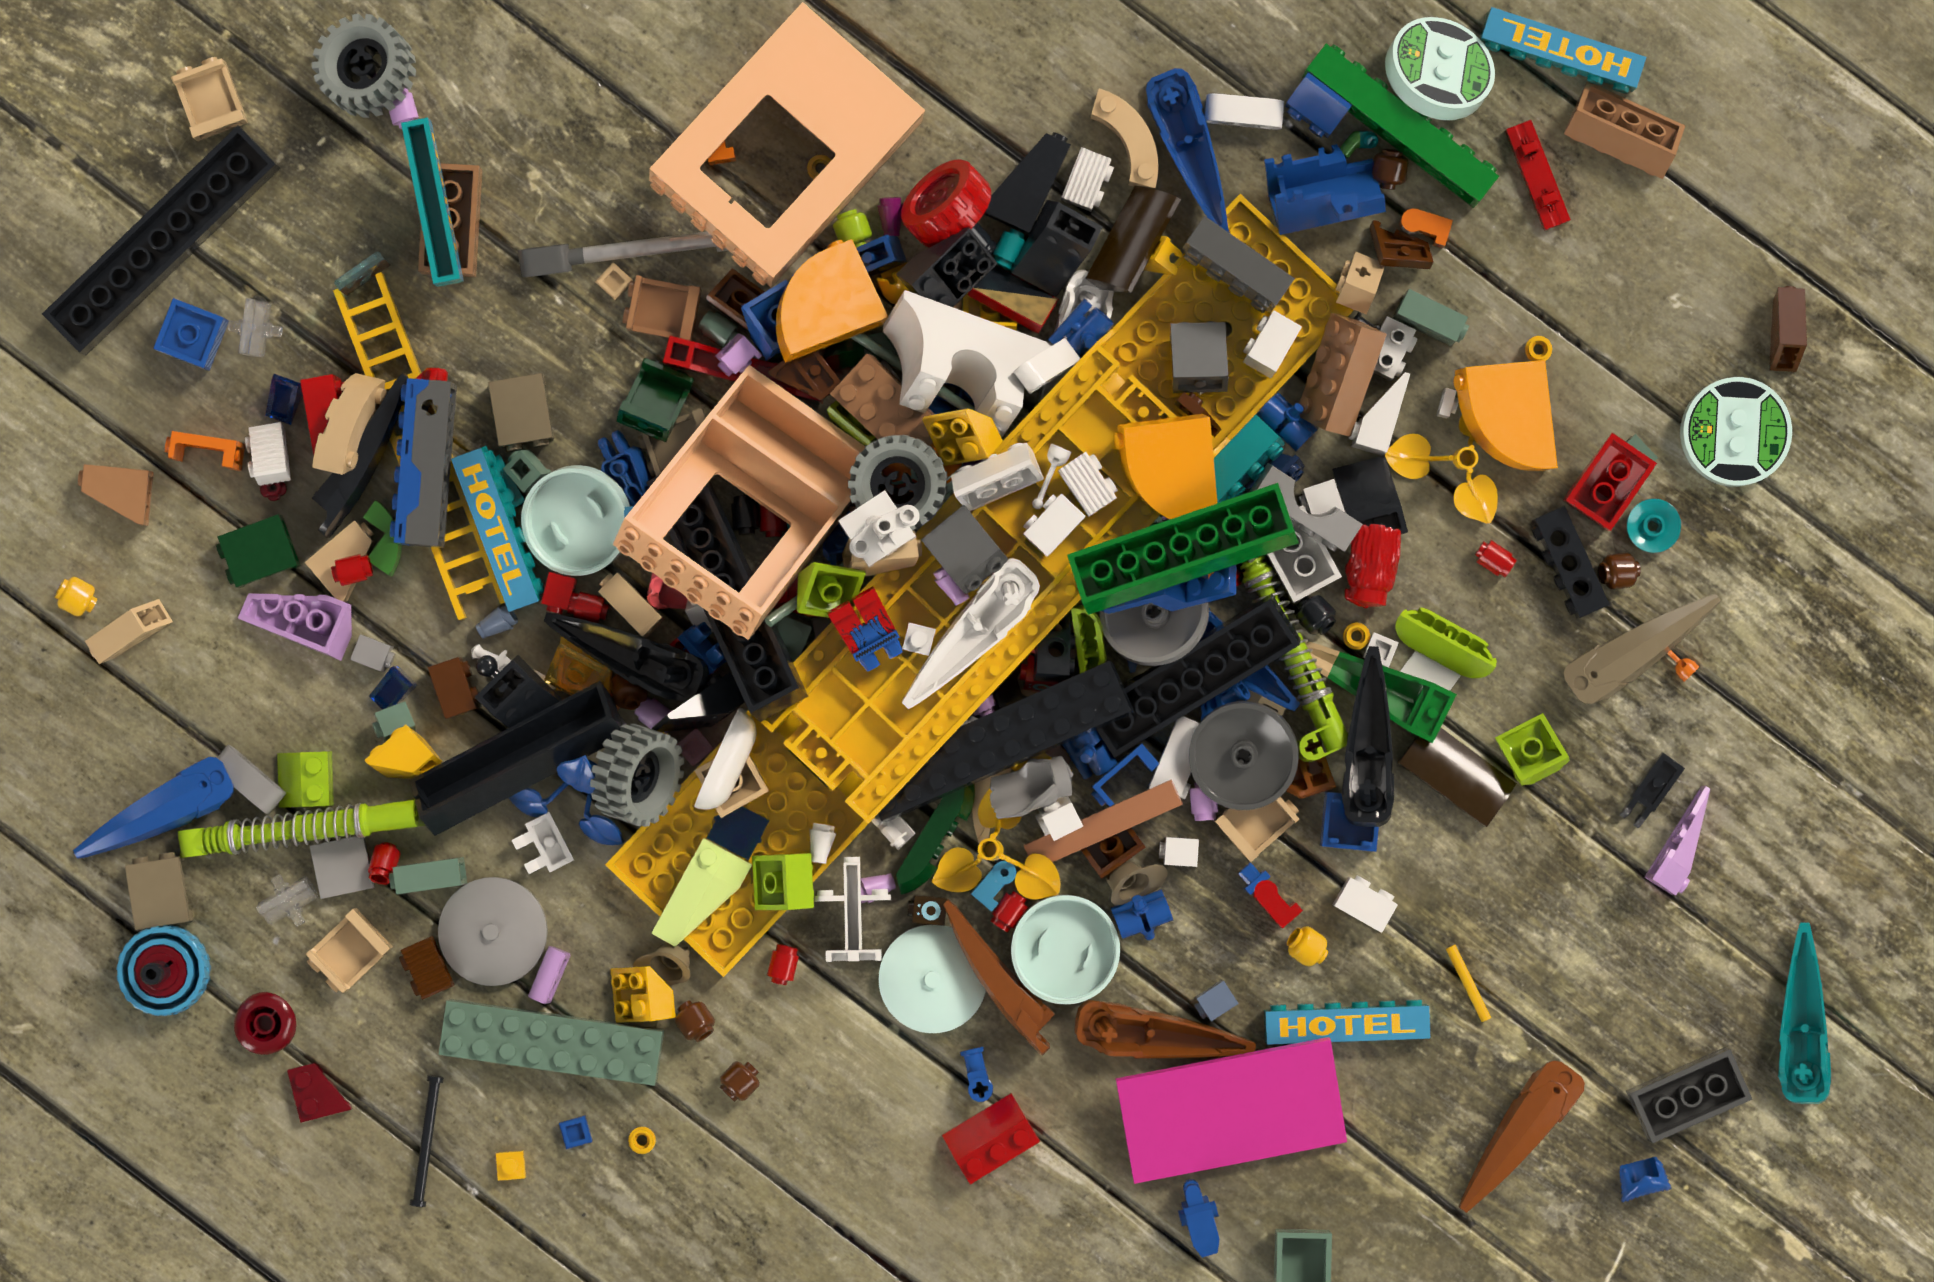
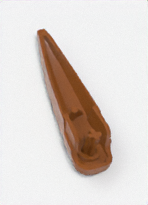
M947 899L943 904L955 936L977 978L1007 1020L1043 1056L1050 1049V1043L1039 1031L1055 1013L1024 986L985 943L957 906Z
M1085 1001L1078 1007L1074 1031L1078 1041L1083 1045L1095 1048L1099 1053L1109 1056H1132L1135 1059L1218 1057L1254 1052L1256 1048L1255 1042L1221 1029L1177 1016L1129 1007L1121 1003Z
M1559 1061L1547 1062L1538 1071L1532 1073L1518 1098L1511 1103L1485 1149L1459 1204L1461 1210L1467 1213L1493 1191L1533 1151L1553 1127L1565 1118L1584 1092L1585 1082L1578 1073Z

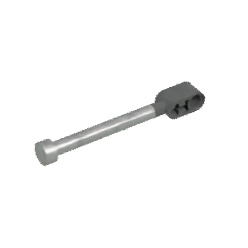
M706 231L569 249V244L518 250L521 277H532L572 271V265L709 247H716L717 252L728 250L726 248L721 250L711 240L713 236Z

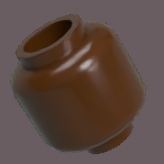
M1382 149L1381 153L1374 156L1372 176L1380 183V188L1395 190L1396 185H1401L1406 181L1409 161L1403 156L1402 151Z
M1629 553L1607 555L1598 566V576L1601 583L1613 590L1632 587L1635 585L1637 577L1641 574L1639 562L1635 561L1634 557Z
M618 674L611 680L612 697L618 707L634 710L640 706L641 702L647 700L648 691L641 686L633 685Z
M689 1000L678 1007L679 1013L675 1018V1024L687 1040L700 1042L713 1033L715 1019L703 1002L692 1003Z
M735 1061L720 1076V1082L722 1083L720 1089L734 1102L737 1099L745 1101L760 1085L756 1077L759 1072L748 1061L744 1065L739 1061Z

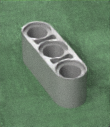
M228 744L217 757L224 763L234 787L264 813L269 815L286 795V792L231 745Z

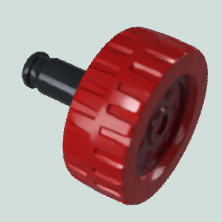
M956 159L939 165L914 186L903 203L901 209L903 224L919 242L928 248L949 238L953 234H957L966 227L971 228L991 255L997 246V243L991 240L990 235L978 223L989 206L991 188L983 176L968 161Z

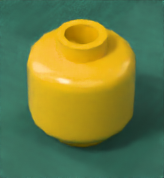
M71 577L69 580L64 579L54 597L58 599L57 605L60 609L77 617L83 615L85 611L90 613L97 602V598L94 597V586L77 577Z
M1309 926L1302 927L1301 929L1296 928L1288 937L1289 955L1304 966L1310 967L1316 963L1320 964L1327 957V940Z

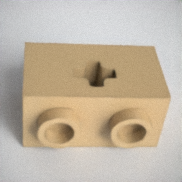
M1355 252L1352 261L1346 260L1341 271V276L1335 289L1340 292L1336 303L1367 315L1385 266H1380L1378 260Z

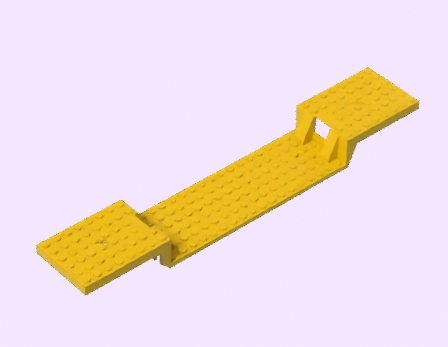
M1239 194L1226 208L1229 233L1295 278L1273 310L1302 326L1273 377L1269 378L1243 363L1247 356L1243 350L1251 338L1256 340L1260 331L1256 330L1263 316L1269 317L1271 313L1258 311L1251 305L1252 301L1246 296L1239 297L1228 289L1230 285L1222 280L1218 282L1206 274L1207 269L1199 264L1197 266L1190 264L1183 256L1179 257L1174 263L1178 268L1176 274H1163L1126 315L1088 350L992 453L999 455L1008 451L1007 449L1014 444H1024L1027 442L1034 452L1044 477L1043 480L970 511L1008 559L1020 560L1037 576L1040 585L1039 592L1032 601L1031 609L1027 612L1026 616L1008 631L1007 636L975 662L910 709L902 704V700L929 656L902 649L903 652L890 659L882 647L874 652L880 665L867 672L860 661L856 662L838 630L831 622L793 662L809 697L761 722L751 715L749 710L746 712L749 717L753 718L757 732L755 743L749 755L757 766L769 792L721 818L716 808L704 810L694 807L702 783L695 771H693L681 784L680 791H675L673 797L676 800L673 806L667 805V814L665 816L659 815V821L655 824L650 822V826H641L605 864L659 917L662 915L703 838L752 864V856L811 853L809 829L813 828V823L835 826L834 833H836L826 864L812 862V879L814 882L1081 599L1067 554L1149 527L1161 515L1146 505L1128 482L1121 462L1120 449H1117L1115 445L1114 435L1118 432L1117 425L1188 416L1175 405V402L1182 393H1173L1171 323L1227 322L1232 328L1231 334L1226 337L1229 377L1228 392H1205L1200 396L1197 392L1194 393L1204 402L1201 406L1221 428V431L1215 438L1212 436L1213 457L1215 458L1319 348L1331 313L1348 317L1354 311V309L1336 303L1340 293L1335 290L1337 284L1284 234L1279 235L1278 228L1243 195ZM1052 443L1071 451V455L1066 464L1056 466L1042 499L1043 504L1053 494L1058 497L1062 493L1086 517L1046 557L1023 535L1026 531L1023 526L1033 515L1039 518L1045 511L1043 507L1035 509L1032 506V502L1038 497L1050 469L1051 463L1048 460L1047 453ZM1084 452L1088 456L1092 454L1096 456L1103 467L1099 472L1104 479L1109 477L1118 490L1114 493L1117 497L1114 501L1090 517L1087 516L1058 473L1060 468ZM954 493L942 505L936 515L916 532V540L921 541V539L963 506ZM921 541L922 556H919L915 566L877 574L859 593L872 586L874 587L900 636L898 640L901 648H903L909 623L936 629L930 650L931 654L951 624L977 594L979 587L968 593L969 598L966 601L955 605L934 581L936 578L933 573L941 568L942 565ZM854 606V611L861 623H865L858 609ZM721 743L705 758V760L697 768L703 766L704 764L710 762L715 758ZM789 750H791L808 768H810L828 787H826L809 769H807L791 752H789ZM738 833L744 834L748 839V844L744 849H737L732 843L733 837ZM752 864L740 888L686 936L684 940L724 977L787 910H755Z

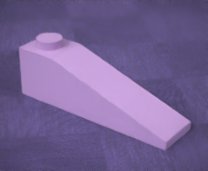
M248 593L238 616V619L340 661L352 637L351 605L328 595L305 596L303 594Z
M1707 786L1700 787L1644 877L1671 895L1676 896L1678 892L1683 893L1690 882L1687 877L1691 872L1710 793V788Z

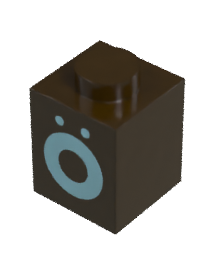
M915 895L914 900H909L907 916L913 917L912 923L945 926L946 910L943 904L947 898Z

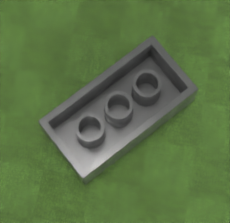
M1206 216L1203 217L1181 250L1185 254L1183 257L1186 261L1194 266L1199 264L1207 269L1206 274L1218 282L1222 280L1230 285L1228 289L1239 297L1246 296L1252 301L1251 305L1262 313L1265 311L1272 312L1295 279Z
M1726 1047L1626 1090L1645 1136L1651 1143H1655L1753 1100L1731 1049Z

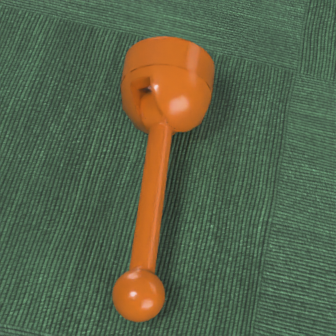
M1671 650L1667 653L1677 663L1675 667L1676 673L1684 682L1699 668L1689 658L1680 659Z

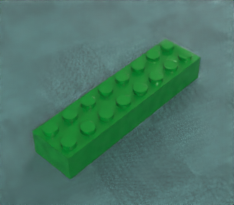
M1326 43L1307 67L1302 78L1307 73H1310L1350 103L1352 106L1348 111L1349 114L1396 150L1402 151L1403 155L1474 208L1498 179L1499 175L1495 173L1497 169L1486 160L1483 162L1479 161L1474 157L1475 152L1465 144L1460 146L1453 141L1454 136L1443 127H1440V129L1436 128L1430 123L1432 121L1430 117L1415 112L1398 95L1394 96L1387 90L1389 86L1377 77L1372 79L1366 74L1367 69L1359 62L1354 61L1351 63L1344 57L1345 52L1334 44L1329 46Z
M1275 483L1067 554L1083 606L1087 614L1090 615L1298 544L1299 542L1279 484Z

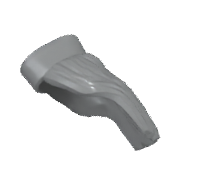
M1052 757L1050 760L1032 758L1015 772L991 777L990 789L992 792L990 793V801L996 813V818L1022 817L1039 807L1052 805L1060 797L1072 796L1071 777L1073 772L1063 757Z

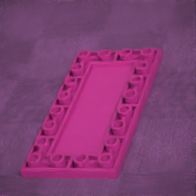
M1329 1037L1115 1078L1134 1184L1347 1142L1332 1044Z

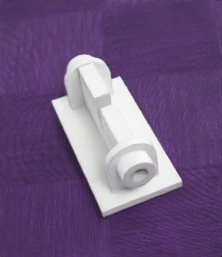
M877 814L872 820L875 826L890 841V845L892 847L895 846L897 850L916 834L901 816L891 821L883 822Z

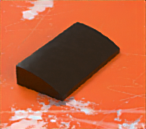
M1134 186L1085 279L1100 290L1131 293L1181 199L1156 189Z
M1440 728L1433 743L1416 736L1397 762L1483 827H1487L1517 784L1442 728Z

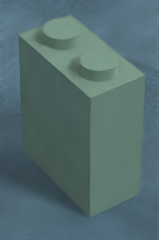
M1408 289L1403 294L1392 319L1448 346L1463 340L1469 328V325L1465 324L1468 319L1467 316L1411 289Z
M464 857L392 867L393 873H389L391 889L396 890V894L467 884Z

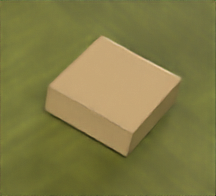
M613 262L595 283L616 301L629 287L630 281L633 280Z

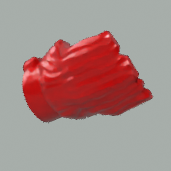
M1370 524L1369 527L1366 525L1361 526L1351 541V555L1348 563L1345 565V573L1350 586L1349 589L1345 588L1344 597L1347 601L1364 609L1386 606L1387 594L1393 589L1398 572L1401 548V531L1399 529L1393 530L1391 527L1386 528L1385 525Z

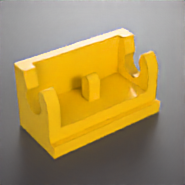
M1161 236L1143 271L1175 275L1178 268L1174 263L1170 262L1169 257L1172 253L1177 257H1182L1181 250L1170 242L1171 239L1169 237Z

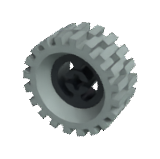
M360 14L352 15L353 21L350 22L344 17L339 20L340 27L336 28L332 24L327 28L331 33L327 38L321 35L318 42L323 46L321 49L315 48L313 55L318 59L317 62H312V69L317 73L314 75V79L321 86L319 87L320 90L343 111L345 110L353 116H356L358 113L362 118H369L371 111L377 117L383 115L382 108L384 107L389 111L396 108L393 104L394 100L398 99L402 102L406 98L402 91L404 88L408 90L412 88L413 83L408 78L409 76L415 77L416 69L411 65L416 63L415 56L410 52L412 48L409 43L385 20L380 17L377 20L371 14H366L365 19ZM375 54L381 56V65L373 58ZM352 72L360 78L359 82H353Z
M891 435L880 438L867 445L857 455L854 465L851 466V477L848 481V488L851 490V502L855 504L856 508L860 507L881 493V484L886 486L890 494H895L896 485L892 484V480L898 478L900 471L892 472L888 476H885L883 471L893 463L906 464L914 470L918 481L916 483L912 482L910 475L904 472L902 482L906 483V486L899 489L898 496H902L911 490L914 492V497L906 503L894 504L897 508L904 505H912L918 510L919 521L916 525L910 526L911 530H914L931 520L944 503L943 500L948 488L946 486V479L948 478L947 472L943 467L944 463L931 446L926 445L924 441L918 438L916 439L908 435Z
M625 724L620 726L621 731L614 730L611 733L612 740L606 739L602 744L605 747L604 751H598L596 755L599 762L598 765H593L592 773H595V778L590 779V787L595 788L591 795L592 799L597 800L595 806L597 809L602 810L601 813L636 826L646 827L650 826V822L654 824L658 822L659 815L665 816L667 814L668 804L673 806L676 800L673 795L675 791L679 792L681 788L678 780L683 778L684 771L680 770V766L684 764V757L678 756L682 752L681 746L676 745L678 741L670 737V735L637 724H630V726Z

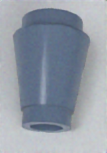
M499 605L480 623L476 624V629L484 639L513 629L514 625L518 623V619L514 611L508 612L506 605Z

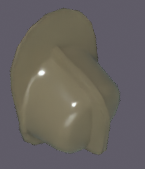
M1134 862L1123 863L1105 876L1112 890V903L1123 905L1131 901L1135 895L1144 896L1154 892L1165 882L1168 872L1163 865L1154 864L1142 868Z
M665 943L653 953L637 958L633 967L650 966L668 986L688 981L691 976L689 969L690 949L689 947H679L678 945L673 946Z

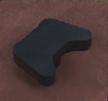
M1022 662L993 691L999 709L1027 697L1021 693L1018 684Z

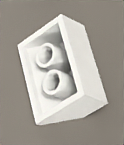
M1027 442L1024 444H1014L1007 449L1008 451L999 455L992 454L988 459H983L981 463L974 466H963L957 470L956 474L951 475L953 491L959 502L965 505L969 511H972L1043 480L1044 477L1034 452Z
M1303 505L1299 507L1303 512L1307 513ZM1292 519L1291 522L1299 543L1266 555L1289 598L1294 603L1342 576L1326 546L1321 543V537L1316 533L1313 537L1309 536L1299 529L1301 523Z

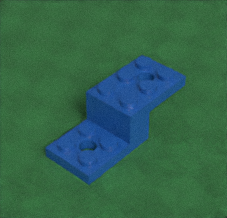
M1236 565L1214 572L1209 579L1207 574L1101 611L1111 614L1152 603L1172 612L1236 595Z

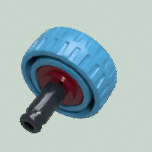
M163 925L146 928L135 934L124 945L123 951L118 957L119 962L116 970L119 988L125 995L126 1000L133 1004V1007L142 1010L146 1014L169 1016L181 1013L193 1006L207 989L211 971L209 954H207L204 944L199 941L196 935H192L190 931L179 926Z

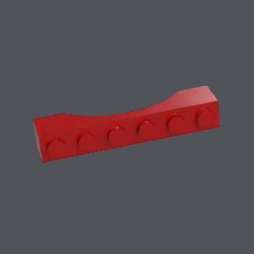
M669 336L663 359L665 365L733 382L742 374L738 371L736 374L732 373L728 377L718 367L720 361L715 356L721 349ZM755 358L750 359L752 361L750 366L794 397L823 404V400L820 401L771 377L768 371L778 364Z

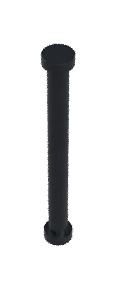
M427 1075L429 1088L413 1199H410L411 1206L426 1207L427 1201L424 1200L438 1095L440 1083H443L444 1079L441 1076Z

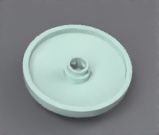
M927 924L904 932L889 946L880 965L879 989L887 1009L900 1023L919 1032L942 1033L961 1026L976 1013L984 999L986 990L970 966L953 928L949 926Z

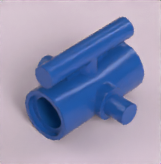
M1084 298L1048 340L1054 345L1066 336L1067 341L1081 359L1107 333L1114 323L1097 307H1094L1085 317L1084 315L1092 307V304Z
M1279 392L1256 414L1295 452L1318 430L1312 423L1300 418V414L1304 410L1301 404L1291 405Z
M1097 730L1062 745L1083 779L1092 776V771L1096 776L1102 775L1117 764V760Z
M1162 889L1144 896L1135 895L1128 903L1111 908L1122 939L1141 933L1146 940H1152L1155 937V927L1173 921Z

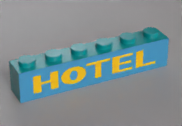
M1493 7L1488 11L1480 36V40L1490 51L1499 52L1500 49L1510 52L1509 56L1515 59L1525 60V58L1535 60V64L1540 67L1550 69L1551 66L1562 69L1561 73L1576 77L1579 74L1587 77V81L1592 84L1602 85L1607 83L1613 85V90L1628 94V91L1633 92L1637 88L1646 61L1645 56Z
M428 117L402 122L401 126L433 284L436 287L464 282L432 122Z
M487 446L452 458L451 461L508 612L540 601L543 597L544 586L541 579L536 578L534 574V559L530 552H526L523 544L525 542L521 527L516 526L513 517L516 516V512L512 502H507L505 497L506 485L502 476H498L494 466L497 465L494 453L492 450L488 451Z
M1421 999L1406 1000V1005H1395L1394 1000L1379 1001V1006H1368L1367 1001L1352 1002V1007H1341L1340 1002L1324 1003L1325 1008H1314V1004L1304 1003L1297 1004V1009H1287L1285 1004L1270 1005V1010H1264L1266 1044H1295L1329 1037L1331 1042L1430 1039L1429 1005L1422 1004Z

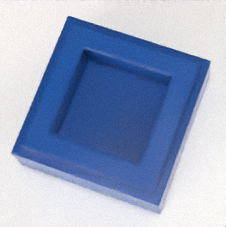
M586 1115L559 1122L566 1149L593 1142Z

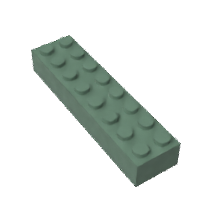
M449 999L446 1001L438 1055L655 1086L658 1079L665 1030Z

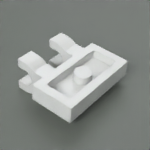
M550 812L526 823L525 826L529 832L512 840L516 850L532 842L535 843L541 856L524 864L529 874L544 866H547L549 872H552L574 861Z

